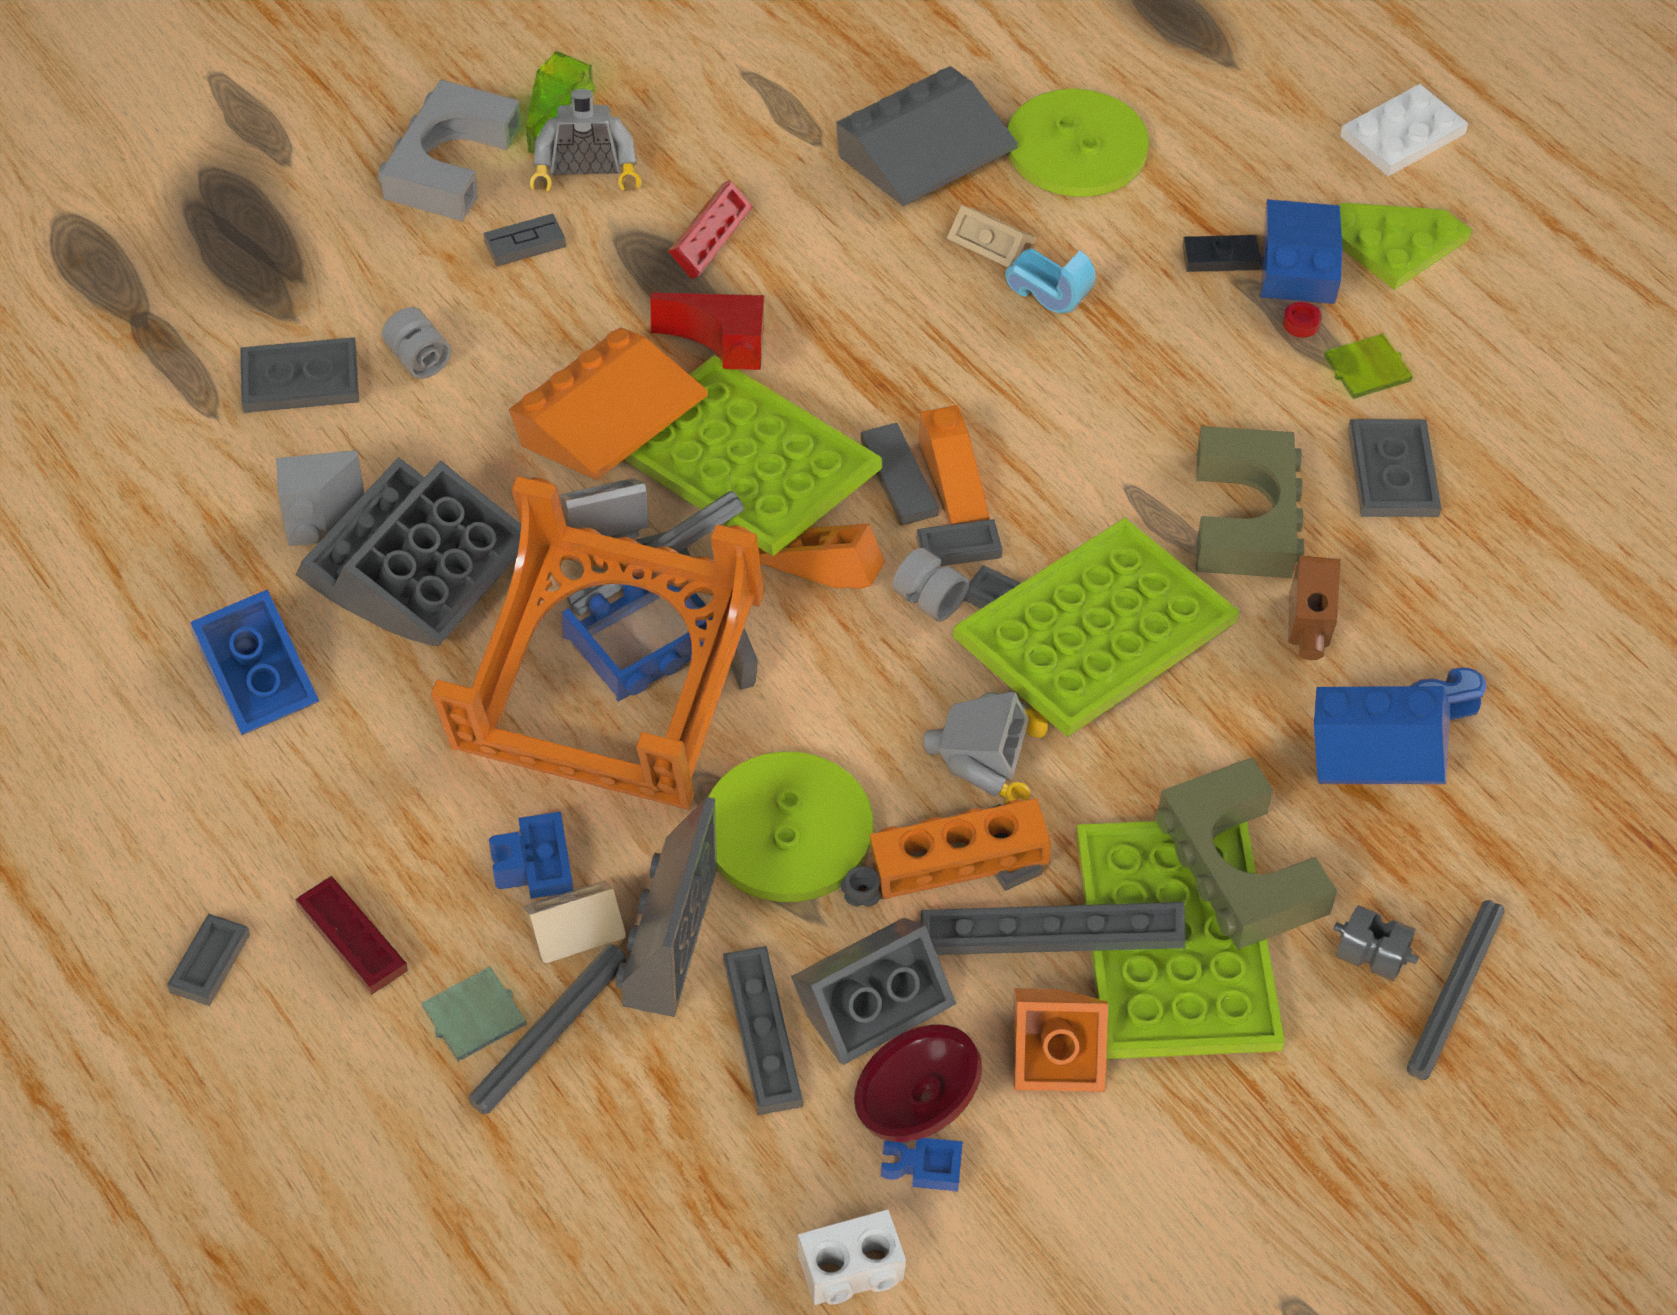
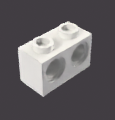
M889 1210L798 1234V1257L814 1305L824 1302L839 1304L850 1299L853 1294L870 1289L875 1292L885 1291L897 1285L899 1281L904 1280L906 1258ZM876 1250L884 1253L886 1257L880 1260H872L864 1254ZM825 1263H834L840 1266L841 1269L828 1273L819 1267Z

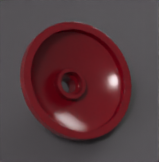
M932 1024L920 1026L896 1036L872 1056L859 1076L854 1094V1105L858 1118L870 1133L886 1141L908 1142L939 1132L962 1114L978 1089L982 1075V1060L979 1050L965 1032L949 1025Z

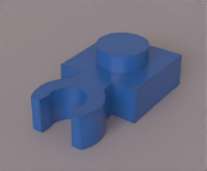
M922 1138L916 1140V1149L907 1148L902 1142L884 1141L883 1155L895 1156L899 1161L893 1164L882 1163L881 1177L895 1180L903 1177L905 1174L913 1175L912 1187L958 1192L963 1142Z

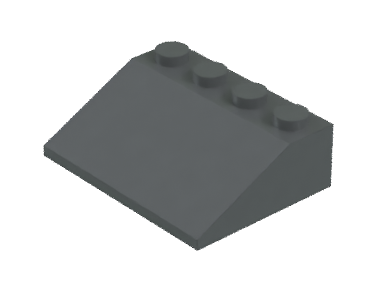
M951 66L941 69L916 83H912L908 87L836 122L839 157L902 206L1017 148V141L974 83Z
M706 797L666 837L662 852H655L650 866V878H653L650 889L644 888L639 902V914H642L639 926L632 925L627 944V950L631 951L628 963H620L616 977V988L622 989L623 1007L675 1017L717 873L715 798Z

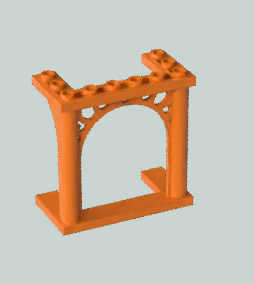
M517 476L511 489L521 523L516 564L506 600L472 688L437 679L431 692L451 749L690 810L695 796L691 781L751 606L760 607L764 596L757 535L741 526L732 525L726 527L716 524L711 537L714 559L707 556H697L695 558L679 554L674 549L665 546L654 548L642 545L629 537H619L617 539L601 535L598 531L587 527L576 529L566 526L556 485H552L549 481L539 477L528 479ZM564 560L582 564L584 572L579 579L572 580L564 576L561 572V564ZM592 566L607 569V571L604 573L593 572ZM551 575L560 586L556 591H547L553 585L552 581L549 580ZM604 584H624L648 590L663 598L678 612L691 638V664L666 737L641 732L636 746L641 765L497 728L538 624L547 612L561 600L589 587ZM672 585L683 589L680 592H674L669 590L668 586ZM696 592L713 596L711 602L703 608L690 609L685 606L686 600ZM706 620L707 628L705 630L700 629L696 626V622ZM704 641V644L701 647L700 642Z

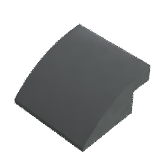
M398 457L301 561L296 576L340 607L386 631L413 641L439 647L517 558L521 524L441 460L424 477Z

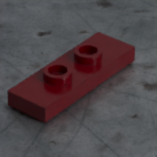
M333 876L328 877L295 899L298 909L371 995L408 971L405 960Z

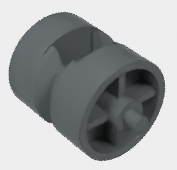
M1357 905L1349 922L1346 921L1345 925L1336 922L1333 930L1341 933L1340 938H1342L1336 954L1337 958L1358 967L1368 963L1372 973L1393 982L1396 980L1403 964L1406 965L1407 962L1416 965L1419 956L1411 953L1412 949L1410 948L1416 932L1415 928L1396 920H1392L1387 924L1383 923L1381 914Z

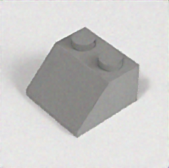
M357 450L276 458L278 497L289 546L319 543L365 494Z
M631 478L559 494L566 526L576 529L587 527L598 531L601 535H615L617 539L619 537L640 536L638 530L649 528L645 483Z

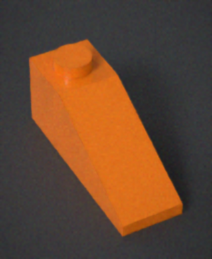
M958 405L920 412L918 443L949 524L989 520L990 516L969 432Z
M869 523L808 528L774 556L758 547L760 564L836 589H862L871 586L885 564Z

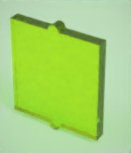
M1383 333L1327 350L1324 353L1325 359L1335 372V379L1342 382L1353 399L1411 382L1413 378L1401 360L1402 354L1394 350Z

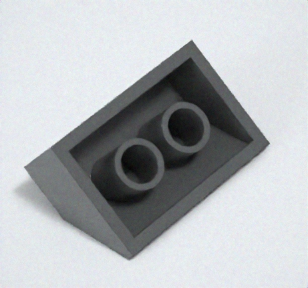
M904 917L791 976L807 1017L842 1065L956 1005L926 926Z

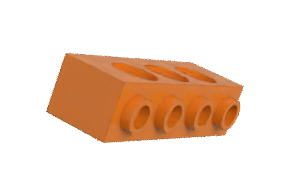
M1038 798L1026 801L1015 799L1003 806L989 809L973 808L961 815L943 819L932 817L919 824L901 828L890 826L880 830L878 833L870 834L871 856L875 871L879 875L882 899L993 876L1000 873V871L1007 870L1011 872L1027 866L1050 863L1051 841ZM1004 833L1009 835V837L999 839L993 837V835ZM957 842L967 844V846L962 848H956L951 845ZM916 851L925 853V855L920 857H913L909 854Z

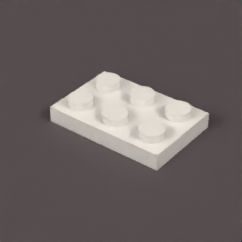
M1418 84L1343 125L1340 137L1389 177L1466 134L1468 122L1425 87Z

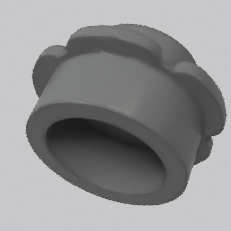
M865 866L851 869L847 873L846 878L841 882V891L845 893L844 899L855 907L875 905L880 900V893L882 892L877 872ZM865 887L866 890L862 892L858 888Z

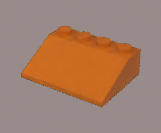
M620 327L610 332L605 339L593 348L580 354L578 359L563 370L554 373L548 381L537 389L524 395L522 400L508 410L522 447L594 480H598L707 397L708 393L706 388L650 340Z

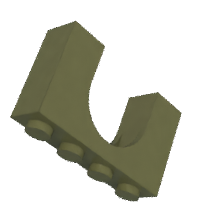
M1201 426L1197 446L1196 481L1236 483L1250 486L1264 494L1271 502L1273 509L1262 516L1249 519L1201 516L1196 541V572L1292 578L1295 563H1298L1300 555H1304V539H1297V532H1301L1303 526V508H1296V501L1300 502L1302 496V478H1296V472H1299L1301 468L1302 450L1295 448V432Z
M1253 757L1161 790L1159 806L1155 812L1160 830L1164 834L1168 833L1175 844L1176 854L1181 865L1185 868L1189 867L1194 875L1200 897L1205 902L1209 901L1216 912V919L1221 932L1225 936L1231 937L1238 950L1330 915L1337 890L1316 857L1273 873L1252 874L1234 868L1217 852L1213 839L1218 834L1228 828L1268 814L1273 789Z

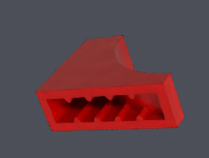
M651 292V333L680 336L709 347L719 356L722 362V369L761 370L764 334V295Z

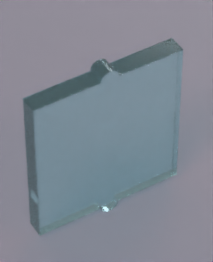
M491 967L422 1002L423 1009L436 1027V1037L443 1038L458 1062L527 1025L526 1019L512 1000V991L509 989L505 990Z

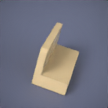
M961 205L947 239L1003 266L1009 267L1020 256L1025 243L1034 244L1037 237L980 210Z
M605 880L522 906L526 923L533 930L540 958L544 963H550L626 937L614 889Z

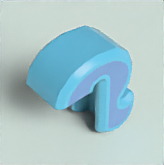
M1027 249L1005 270L1007 283L1017 294L1026 297L1032 292L1041 305L1059 314L1072 312L1089 294L1095 285L1096 279L1095 269L1090 258L1081 250L1063 268L1036 250Z

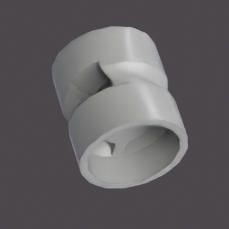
M409 307L396 312L387 320L383 327L382 339L384 343L399 358V361L414 378H429L437 374L450 359L452 353L451 345L434 328V325L419 308Z
M918 548L911 552L900 564L895 573L892 588L909 602H918L920 610L934 620L942 622L948 619L961 605L969 589V580L951 566L941 568V559L925 548Z

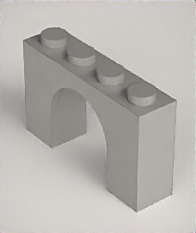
M440 80L433 92L427 94L424 106L418 115L412 117L409 129L403 138L397 140L394 152L388 161L383 162L380 166L378 181L382 185L383 199L464 221L478 198L475 171L438 161L428 154L438 145L452 140H471L508 150L522 127L519 100Z

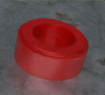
M1299 301L1291 303L1285 309L1283 326L1293 336L1301 338L1311 337L1319 331L1322 319L1321 311L1309 302Z

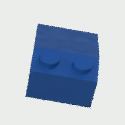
M1266 200L1261 298L1335 304L1342 273L1343 248L1340 205Z
M268 589L190 622L191 633L241 735H245L319 702Z

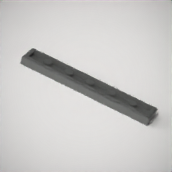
M1184 902L921 910V924L926 926L937 955L1186 948Z

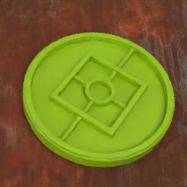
M1061 89L1033 97L1015 111L1007 128L1017 141V148L1007 153L1016 171L1035 186L1060 195L1090 197L1116 191L1137 177L1147 159L1149 137L1146 126L1139 115L1122 101L1093 90Z
M773 752L759 755L732 768L717 782L709 795L710 798H715L717 871L729 883L749 895L776 902H801L822 897L840 888L841 882L846 878L847 873L855 867L862 866L871 848L870 834H873V813L869 799L861 785L851 774L825 758L802 752Z

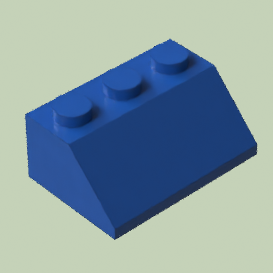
M1316 687L1314 736L1319 784H1446L1450 704L1445 687Z

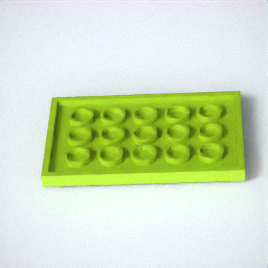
M715 355L689 374L706 388L708 396L624 459L700 510L727 492L733 491L741 500L744 509L723 523V525L726 527L737 525L748 529L751 533H755L757 535L758 547L771 556L777 554L882 469V458L738 369H722V362Z
M1123 518L956 624L952 637L1066 737H1069L1237 623L1240 611L1127 518Z
M1157 821L1077 824L1075 835L1084 905L1184 902L1186 948L1091 951L1096 998L1108 1002L1106 1059L1283 1051L1285 1040L1268 940L1265 939L1238 950L1231 937L1225 936L1221 932L1217 923L1216 912L1209 901L1205 902L1200 897L1194 875L1189 867L1185 868L1181 865L1173 840L1168 833L1164 834L1160 830ZM1247 822L1228 828L1213 839L1217 852L1228 864L1243 872L1256 874Z

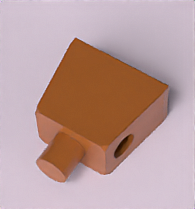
M1299 556L1289 591L1288 642L1293 645H1299V656L1303 659H1321L1324 656V647L1330 645L1337 622L1341 559Z

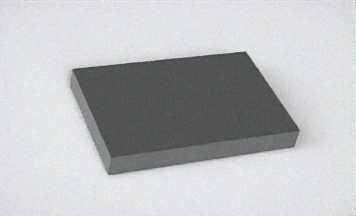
M355 337L240 347L241 394L244 413L360 402Z
M1350 419L1348 432L1361 517H1439L1441 503L1427 420Z

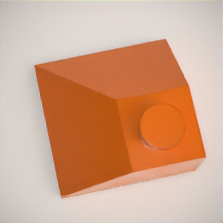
M1014 988V1089L1105 1092L1108 1002L1061 989Z

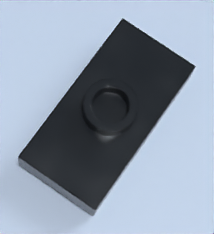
M1256 235L1184 236L1182 247L1187 272L1260 270L1261 257Z

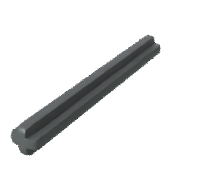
M729 491L646 546L654 548L665 546L680 552L714 530L716 524L722 525L742 512L744 509L743 504L733 491ZM604 584L589 587L571 594L567 597V600L578 616L583 615L590 610L589 603L595 595L602 594L607 599L623 589V584Z
M1491 900L1482 902L1408 1062L1406 1069L1411 1076H1415L1420 1080H1427L1430 1077L1505 912L1501 904H1496Z
M610 944L599 953L470 1093L469 1099L473 1108L484 1115L491 1112L617 974L620 963L626 962V954L614 944Z

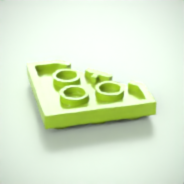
M1343 202L1339 204L1343 251L1394 290L1470 240L1472 232L1471 228L1445 209Z

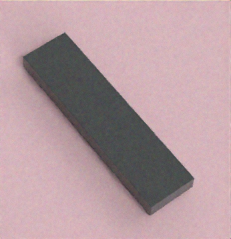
M767 946L724 953V966L758 1115L803 1107L802 1094Z

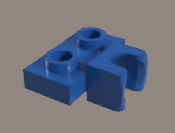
M561 811L518 818L520 833L499 834L489 838L491 858L493 862H496L493 865L495 886L498 889L526 886L528 881L530 899L573 891Z

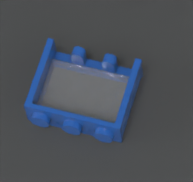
M623 584V597L611 604L602 594H597L590 600V615L581 621L577 619L569 608L562 611L563 638L573 643L616 695L618 702L629 695L641 693L650 683L664 675L674 674L683 664L691 660V638L683 619L668 602L648 590ZM672 585L668 586V589L674 592H680L683 589ZM696 593L692 594L685 602V606L690 609H700L706 606ZM706 620L697 621L696 626L705 630L707 622ZM704 641L700 642V646L702 647Z

